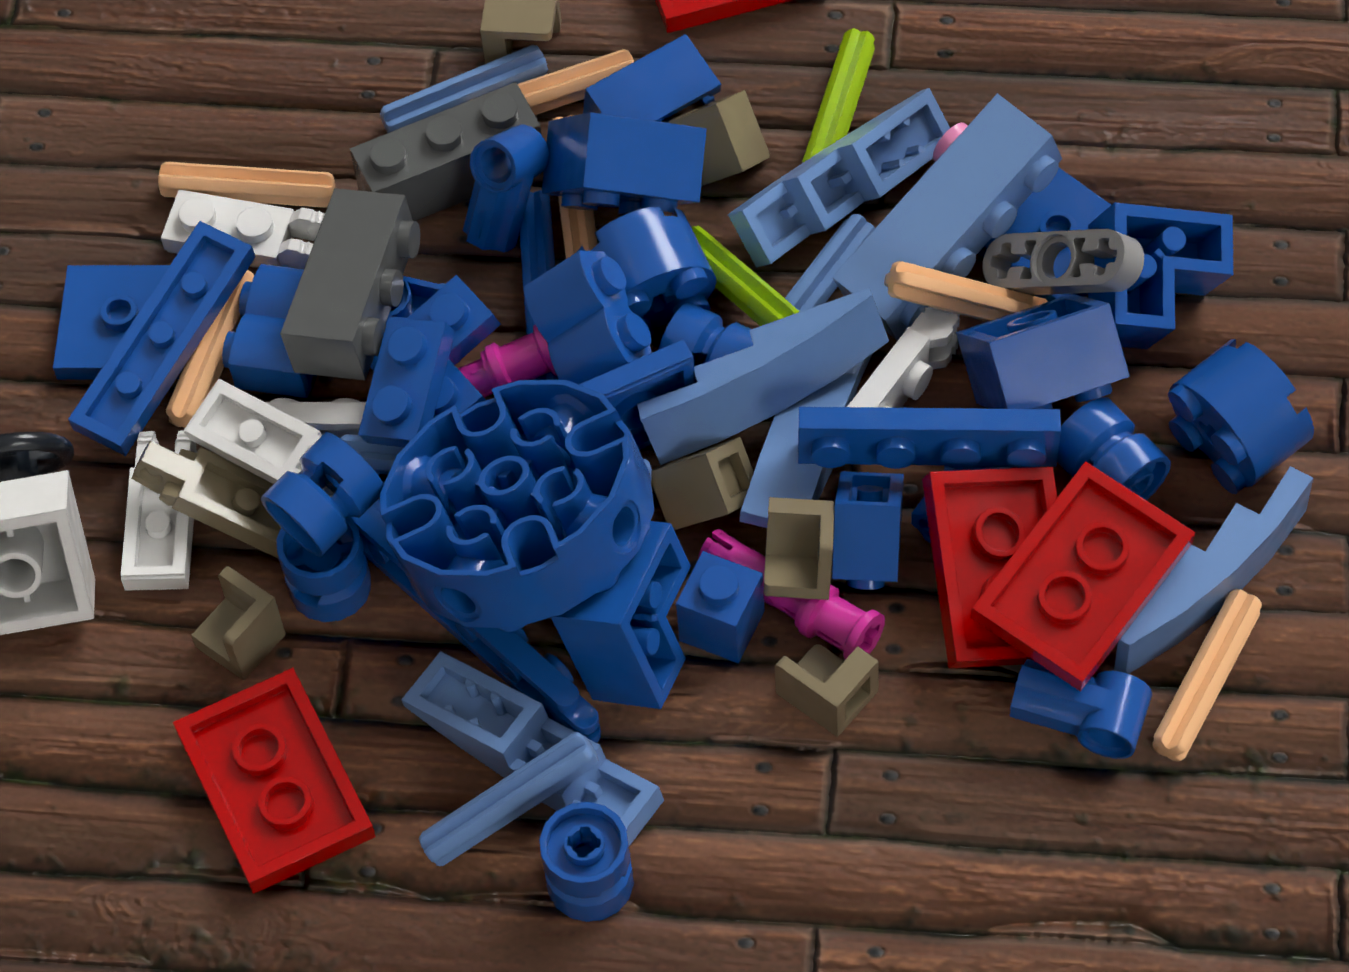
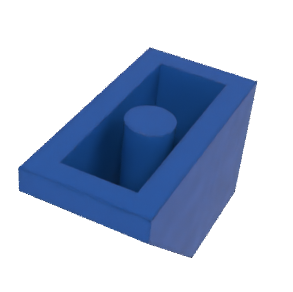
M840 472L834 509L832 579L846 580V585L849 587L865 590L879 589L885 586V582L898 581L904 474Z

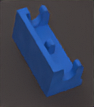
M684 34L585 89L583 113L594 112L661 122L697 101H700L703 105L715 100L713 95L721 91L722 84L689 37Z

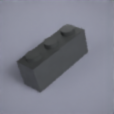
M514 82L350 148L358 190L405 195L412 220L417 221L471 199L475 179L470 168V155L478 143L517 125L531 126L540 133L541 126L518 84Z
M334 188L280 333L294 373L366 380L374 356L379 355L391 307H397L401 301L404 286L403 273L408 259L416 257L420 246V226L418 222L412 220L405 195Z

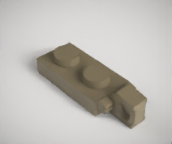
M152 441L147 444L131 479L160 494L159 500L168 506H172V509L278 558L276 539L281 527L271 517L261 502L262 495L273 485L272 483L202 447L199 448L197 453L181 449L179 454Z

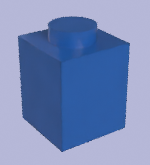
M702 551L676 602L679 641L739 663L765 611L763 573Z

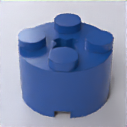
M660 206L643 208L623 215L595 232L599 243L591 251H604L608 257H611L619 264L626 277L625 291L629 308L646 323L651 337L654 334V329L668 324L675 312L683 304L689 302L710 311L711 307L707 299L715 288L716 276L682 210L674 208V216H665ZM583 245L579 248V250L585 251Z
M1236 339L1229 340L1175 382L1168 392V398L1176 414V417L1168 423L1172 434L1190 452L1199 447L1214 462L1211 464V469L1216 479L1232 494H1237L1244 487H1252L1308 443L1314 436L1313 421L1307 408L1296 414L1287 399L1290 394L1296 391L1288 377L1265 353L1248 342H1245L1236 349Z

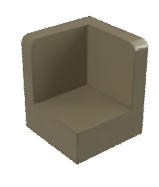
M485 0L480 28L485 64L511 54L513 40H551L553 33H558L561 29L562 19L559 0Z
M745 90L694 108L668 121L673 124L707 128L701 186L743 172L768 159L770 156Z
M737 437L700 449L653 469L651 483L666 522L671 523L674 530L730 514L741 508L754 471L741 437Z
M769 497L763 593L766 596L829 600L833 553L834 501Z
M226 566L218 575L225 599L191 636L197 649L244 681L286 633L275 597L231 567Z
M816 644L798 663H795L786 656H783L775 665L776 694L838 737L878 692L879 661L858 646L843 661L822 645Z

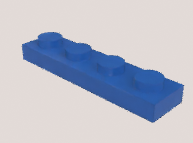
M202 221L198 222L68 418L74 431L124 456L127 455L138 438L139 432H142L256 256L251 245Z
M799 407L798 464H816L825 468H837L845 464L882 465L892 469L905 468L910 465H946L952 469H969L974 466H1011L1013 468L1056 467L1061 434L1060 409Z

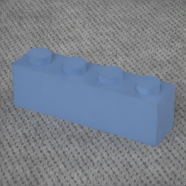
M997 93L832 276L843 296L870 287L886 332L898 341L921 312L925 313V307L928 308V306L893 298L888 294V287L884 285L885 275L890 273L892 264L897 261H903L965 278L973 268L978 252L991 238H998L1011 227L1016 219L1017 209L1033 191L1036 193L1042 191L1055 177L1059 168L1058 163L1062 160V157L1052 134Z

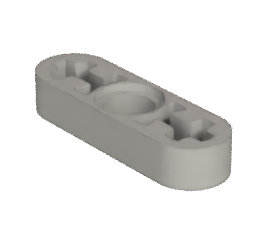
M1112 229L1004 234L996 238L989 245L983 258V274L989 284L1029 295L1121 292L1130 288L1138 280L1144 266V252L1141 244L1136 239ZM1069 247L1071 252L1070 265L1062 276L1056 278L1053 271L1055 258L1062 249ZM1094 256L1100 259L1116 257L1115 262L1108 263L1105 268L1094 265ZM1020 257L1030 260V268L1025 266L1010 268L1011 263L1018 262Z

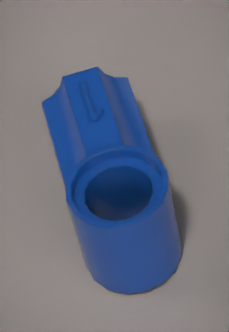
M524 124L511 127L478 143L470 155V168L475 183L463 231L467 234V242L482 250L507 252L516 247L533 179L545 171L549 162L547 143L541 133L533 127Z
M1026 659L1015 685L1010 706V717L1076 735L1080 744L1093 753L1108 758L1125 759L1132 756L1135 752L1152 698V691L1144 681L1133 675L1119 671H1103L1098 673L1095 678L1091 677L1080 692L1037 662Z

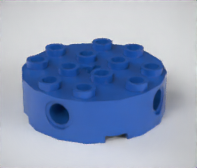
M519 380L492 388L495 398L476 403L461 413L456 405L452 406L429 420L397 454L380 492L381 517L386 524V539L408 580L430 611L465 627L499 628L506 632L516 631L527 624L564 614L594 594L610 589L618 581L622 569L640 550L644 537L649 531L650 521L655 511L650 473L631 431L621 420L617 410L602 393L568 380Z

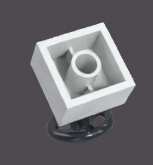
M47 432L0 434V635L94 619L95 576L69 471L56 472L71 462L74 456V448L68 439L57 434Z

